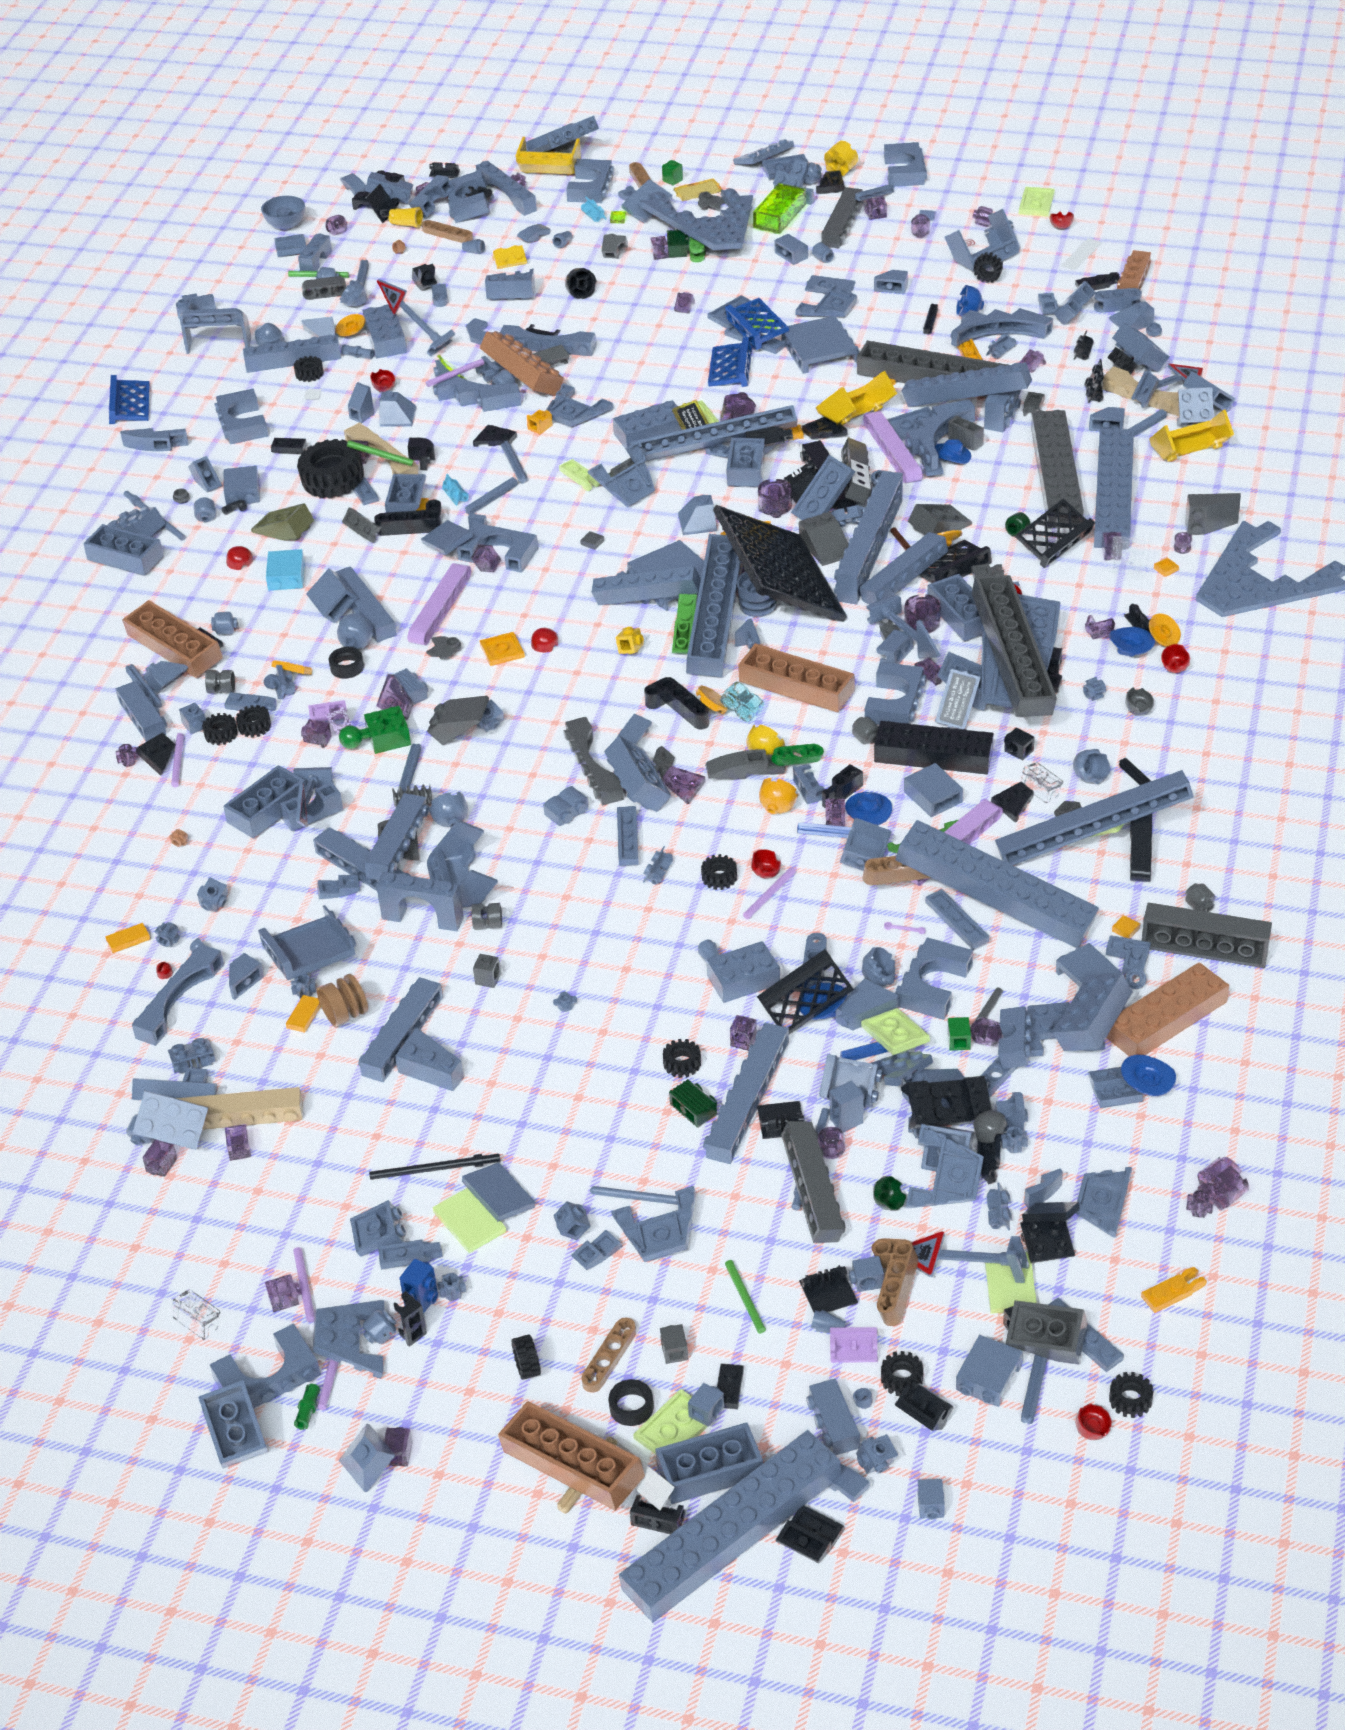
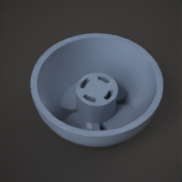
M277 196L264 202L261 206V212L266 222L274 228L290 229L298 225L304 217L305 202L296 196Z

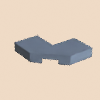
M473 318L466 325L470 342L481 345L486 331L483 330L488 327L487 321Z

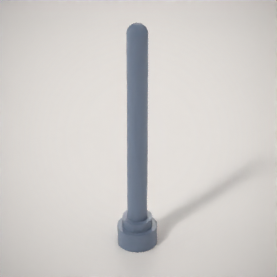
M592 1186L590 1188L592 1195L678 1205L674 1195Z

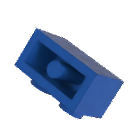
M414 1259L399 1277L402 1293L406 1291L422 1305L424 1314L430 1305L437 1301L439 1294L434 1267L428 1262Z

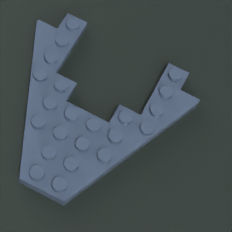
M733 188L721 190L720 196L729 208L720 210V215L716 217L702 216L701 218H696L692 211L689 210L677 212L663 192L650 193V200H640V207L712 250L742 249L752 208L753 195L740 196Z
M1243 520L1196 594L1195 601L1220 617H1227L1345 591V580L1342 579L1345 576V565L1334 560L1300 582L1286 574L1271 581L1251 569V567L1258 564V557L1250 552L1280 535L1281 528L1269 520L1258 527Z

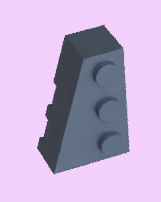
M534 268L529 269V272L520 273V270L515 271V274L506 275V272L486 275V299L499 300L506 298L507 300L521 298L527 300L533 298L535 289Z
M415 1028L395 1055L398 1073L453 1092L464 1078L461 1060L418 1028Z

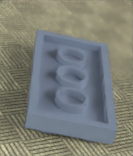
M829 455L791 513L804 520L829 512L856 471Z

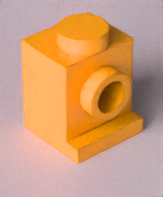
M539 409L532 415L528 414L526 416L527 429L539 435L553 426L552 414L548 410L543 411Z

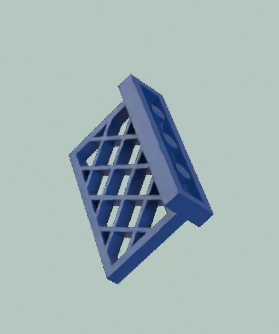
M760 297L735 308L731 304L725 307L727 320L743 337H749L751 345L756 350L762 348L761 343L789 331V327Z
M743 337L742 343L712 347L708 377L709 387L741 383V387L748 386L752 356L749 337Z
M111 374L109 424H115L116 420H149L150 381L118 380L117 375Z

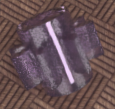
M518 172L516 175H511L512 179L526 187L528 182L525 181L526 177Z
M131 744L119 746L118 750L115 751L117 763H122L125 767L133 766L136 760H139V756L135 753L137 747H132Z
M1196 1190L1193 1195L1188 1194L1186 1210H1191L1193 1217L1205 1218L1207 1213H1213L1214 1198H1210L1207 1191Z

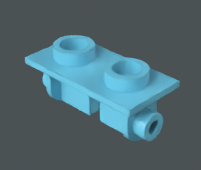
M585 197L587 201L581 205V211L594 222L600 221L601 218L607 220L604 215V209L598 206L593 199L590 200Z
M446 474L445 480L442 483L444 492L456 506L459 501L466 502L469 499L468 493L462 490L456 479H452Z

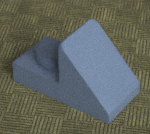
M752 618L747 619L735 632V647L747 645L748 649H751L755 643L760 644Z

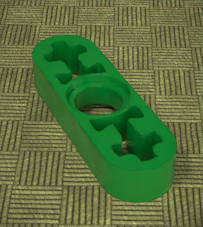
M815 743L776 747L772 753L771 760L779 766L819 762L823 756L824 749ZM794 752L801 754L802 757L794 755Z

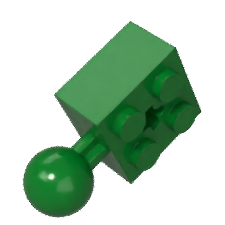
M400 706L363 714L366 728L359 729L356 726L348 725L339 732V742L347 749L357 748L362 740L369 738L375 754L411 745L409 728Z

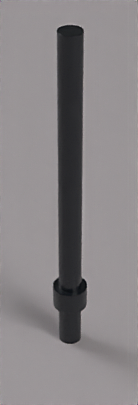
M481 1153L474 1154L473 1157L369 1171L370 1180L467 1166H475L476 1168L483 1167L484 1164L501 1162L500 1153L483 1156Z

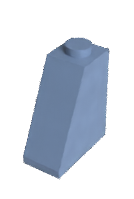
M864 978L835 1010L836 1023L852 1031L862 1027V1020L895 1008L899 1009V995Z

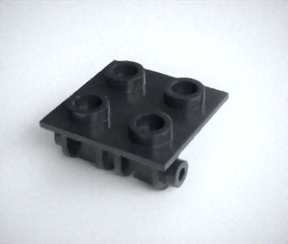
M381 184L365 198L382 223L388 219L389 211L396 209L400 201L397 197L390 199Z
M1099 359L1098 363L1093 366L1090 377H1087L1084 383L1088 403L1091 400L1101 402L1104 398L1102 381L1104 379L1102 359Z
M806 463L800 467L802 472L797 469L799 472L797 475L793 471L794 477L792 474H789L782 480L795 504L817 474L811 463Z
M800 1101L757 1105L762 1139L781 1137L787 1121H805Z
M1020 1222L1022 1230L1021 1240L1025 1242L1030 1263L1075 1257L1066 1222Z
M838 1265L830 1269V1271L824 1269V1273L818 1271V1274L805 1275V1278L799 1280L813 1313H815V1310L821 1311L822 1309L826 1312H831L858 1304V1300L846 1277L847 1269L845 1266L841 1267Z

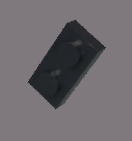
M274 437L271 444V452L300 454L306 449L307 440L306 438Z
M720 1363L717 1388L724 1393L725 1409L738 1410L744 1365Z

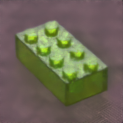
M778 183L753 211V228L781 234L806 205V189Z

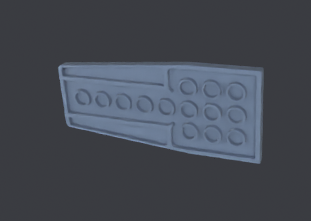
M1018 594L1045 668L1048 670L1057 635L1061 602ZM982 625L980 701L1013 708Z

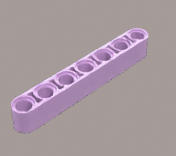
M876 411L864 414L863 420L866 429L894 470L898 473H903V483L921 480L922 472L920 466L883 413Z
M457 563L450 565L411 625L407 635L408 642L420 645H427L469 581L471 576L470 566Z
M984 799L944 833L970 845L1001 818L1003 809ZM929 878L912 880L911 882L918 886H921Z

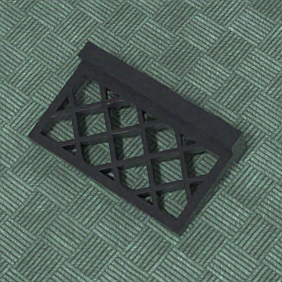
M1063 498L1019 532L1015 538L1041 560L1040 565L1045 569L1092 531L1095 521L1092 518L1087 520ZM1064 506L1068 513L1059 512V507ZM1047 517H1056V522L1047 521ZM1059 517L1068 518V523H1060ZM1071 518L1078 519L1081 523L1072 524ZM1035 526H1044V531H1036ZM1048 526L1056 527L1057 532H1048ZM1060 527L1069 528V533H1060ZM1023 535H1033V540H1026ZM1036 535L1045 536V542L1036 541ZM1048 536L1057 537V542H1048ZM1036 546H1045V551L1041 553L1036 549Z
M964 539L947 547L948 552L919 576L931 583L960 574L963 578L972 573L971 566L992 563L991 548L988 546L980 548Z
M824 949L756 997L776 1025L782 1026L784 1018L793 1019L792 1025L788 1027L790 1035L854 989L827 950ZM831 966L834 968L833 977L823 976L825 970ZM811 980H817L815 989L806 988L807 983ZM822 981L831 982L829 990H820ZM836 982L845 983L847 986L840 992L834 991ZM793 992H800L798 1001L789 1000ZM805 993L814 994L812 1002H803ZM818 994L828 995L827 1001L816 1003ZM776 1004H783L781 1013L772 1012L770 1008ZM787 1005H797L795 1014H785ZM801 1006L811 1007L808 1014L805 1016L799 1015Z

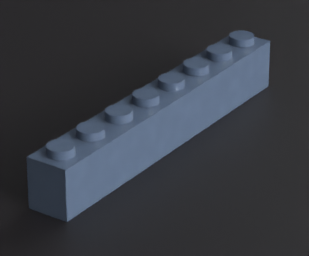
M1014 363L1007 366L999 365L995 368L986 367L976 371L969 370L963 373L955 372L945 376L925 377L920 380L911 379L905 383L901 391L907 406L912 407L1028 389L1032 382V377L1027 363Z
M765 1022L762 1029L757 1031L755 1043L750 1045L748 1057L741 1064V1072L739 1075L736 1074L733 1088L728 1090L726 1102L720 1106L718 1119L713 1121L711 1133L704 1139L703 1148L706 1149L707 1159L731 1165L757 1111V1105L760 1104L789 1044V1028Z

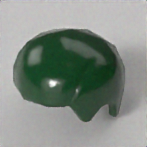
M882 1176L873 1186L875 1203L883 1210L898 1211L903 1207L906 1200V1194L901 1191L902 1183L893 1176Z

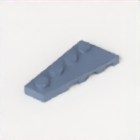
M786 138L781 139L778 143L769 144L767 147L734 158V165L755 164L793 147L794 141H787Z

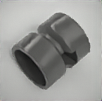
M207 670L205 674L206 692L208 694H218L220 691L222 693L234 692V670H222L220 673L218 670Z
M501 902L489 903L488 906H485L484 903L472 904L473 930L485 929L486 926H489L490 929L502 928ZM483 914H487V919L483 918Z

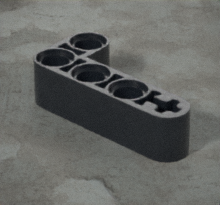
M437 499L429 500L426 503V510L376 514L374 522L381 526L377 534L380 536L430 533L443 523L441 502Z
M664 677L644 688L645 706L647 708L657 709L667 704L694 728L704 730L709 727V708L674 678Z
M1152 814L1133 820L1130 824V881H1151Z

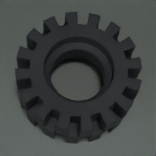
M985 252L984 255L982 253L978 256L973 266L974 275H978V280L981 278V282L986 280V283L990 281L993 283L998 280L1003 270V262H1001V258L997 259L998 255L992 256L993 253L990 252L988 255V252ZM983 264L992 266L994 270H985Z
M1117 347L1107 357L1120 369L1128 371L1130 375L1138 366L1132 358Z
M304 356V358L296 360L294 363L296 379L303 382L308 381V383L311 380L315 382L316 379H321L320 377H323L324 374L322 360L316 356L313 358L312 356L308 358Z
M250 705L251 708L246 706L244 710H239L240 713L236 714V722L241 735H245V737L250 735L251 738H254V735L260 737V734L265 735L266 731L269 732L271 720L268 709H265L264 706L260 708V705H256V707Z
M217 713V716L212 714L211 718L207 717L206 721H203L204 738L211 745L215 743L217 746H220V743L226 745L227 741L231 743L232 739L235 740L238 735L235 718L230 714L223 713V715H220V713Z
M718 854V857L711 855V859L707 857L706 861L703 860L701 865L703 884L707 885L708 888L713 886V890H717V887H720V890H724V887L728 889L730 885L733 886L737 881V865L733 858L730 857L728 859V855L722 857V854Z
M682 1038L678 1039V1042L672 1040L671 1045L667 1043L666 1048H663V1067L668 1074L671 1073L673 1077L677 1074L678 1078H682V1075H685L687 1078L689 1073L694 1075L696 1071H699L701 1051L698 1044L695 1045L694 1041L689 1043V1039H685L682 1042ZM680 1056L688 1057L686 1060H676L675 1058Z
M527 1334L511 1339L512 1352L520 1378L525 1380L541 1375L539 1358L532 1336Z
M895 1351L892 1357L887 1355L886 1360L883 1359L881 1366V1384H883V1388L885 1390L888 1388V1393L890 1394L895 1391V1396L900 1397V1393H902L907 1384L911 1386L914 1381H917L923 1385L924 1367L922 1361H919L917 1355L913 1357L911 1352L905 1355V1351H901L900 1355H898L897 1351ZM897 1370H906L911 1375L900 1378L893 1375V1373Z
M1132 1371L1131 1375H1128V1372H1123V1377L1118 1374L1116 1379L1113 1378L1110 1384L1109 1403H1111V1408H1116L1115 1412L1118 1415L1120 1412H1123V1417L1126 1418L1127 1414H1131V1418H1135V1414H1138L1139 1417L1143 1416V1412L1147 1414L1153 1400L1154 1390L1153 1385L1149 1384L1150 1380L1148 1378L1143 1380L1144 1375L1139 1374L1137 1377L1135 1376L1136 1372ZM1125 1391H1134L1137 1392L1140 1395V1397L1137 1399H1129L1124 1397L1122 1393Z

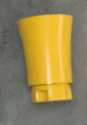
M420 207L396 208L389 211L388 218L391 224L420 228L423 222V212Z

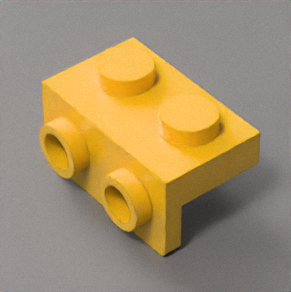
M513 245L509 248L493 250L492 258L495 260L497 270L527 264L523 245Z

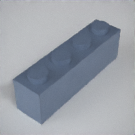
M135 680L115 688L119 704L145 742L162 732L167 735L165 730L167 722L164 716H160L157 706H153L150 696H146L143 686L140 687Z

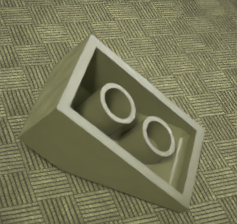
M302 503L268 512L250 530L252 533L283 541L292 539L294 541L302 536V532L310 528L314 518L306 504Z

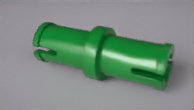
M307 1384L303 1398L298 1402V1413L294 1426L299 1430L308 1429L311 1416L316 1411V1400L320 1393V1387L316 1384Z

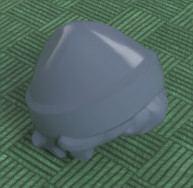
M359 280L349 281L350 284L347 285L339 298L341 300L340 303L353 307L365 304L367 294L364 285Z
M264 323L255 330V339L258 346L276 344L285 340L282 331L272 323Z
M1086 749L1080 751L1075 756L1073 769L1081 780L1099 784L1110 774V763L1107 759V754L1101 753L1099 749Z
M871 948L862 960L861 973L864 978L881 987L892 985L895 980L896 961L891 959L892 954L888 953L885 948Z

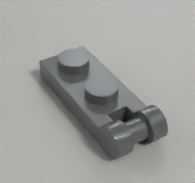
M348 507L342 520L343 524L372 543L376 540V533L381 529V526L375 524L351 507Z

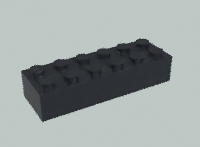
M880 721L874 743V762L920 768L936 763L940 768L947 771L988 775L993 754L994 733Z

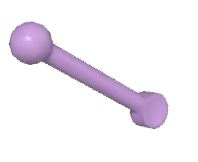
M891 922L884 923L886 930L893 928L914 931L921 935L926 932L924 927L915 928L893 925Z

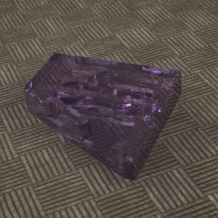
M387 673L376 707L383 710L400 706L405 720H408L414 702L393 674Z
M671 766L663 776V782L686 804H690L705 784L706 778L703 775Z

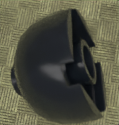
M583 267L574 268L566 275L565 288L572 297L587 299L595 292L597 280L594 273Z

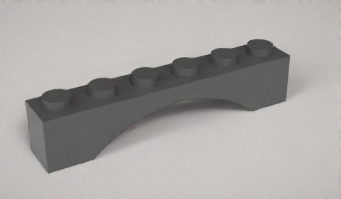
M587 716L566 721V730H563L564 738L566 741L569 740L570 750L575 752L576 762L581 764L582 773L584 776H587L589 787H593L595 799H599L602 806L624 800L623 787L620 785L621 781L613 772L597 764L589 753L593 743V731Z

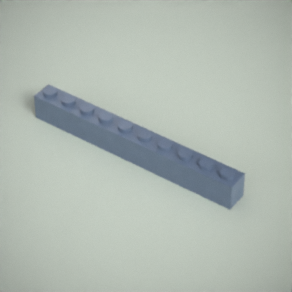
M789 405L637 441L641 442L642 447L640 448L642 454L645 455L646 461L728 443L731 442V438H746V431L777 426L783 428V430L797 427L798 419L794 405Z
M1183 770L998 838L995 840L1001 859L1011 865H1015L1192 799L1194 796L1188 778Z

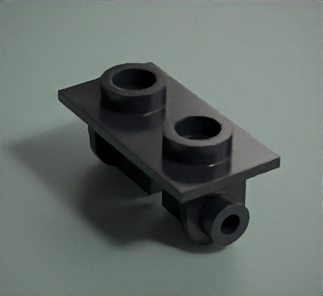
M432 162V164H429V169H431L429 177L440 175L448 176V178H457L460 173L459 164L445 163V167H443L442 162Z
M1087 330L1076 341V346L1073 350L1075 353L1073 360L1076 357L1086 360L1090 356L1094 340L1086 335Z
M1130 604L1129 613L1123 614V616L1132 627L1142 628L1150 633V619L1142 613L1138 604Z

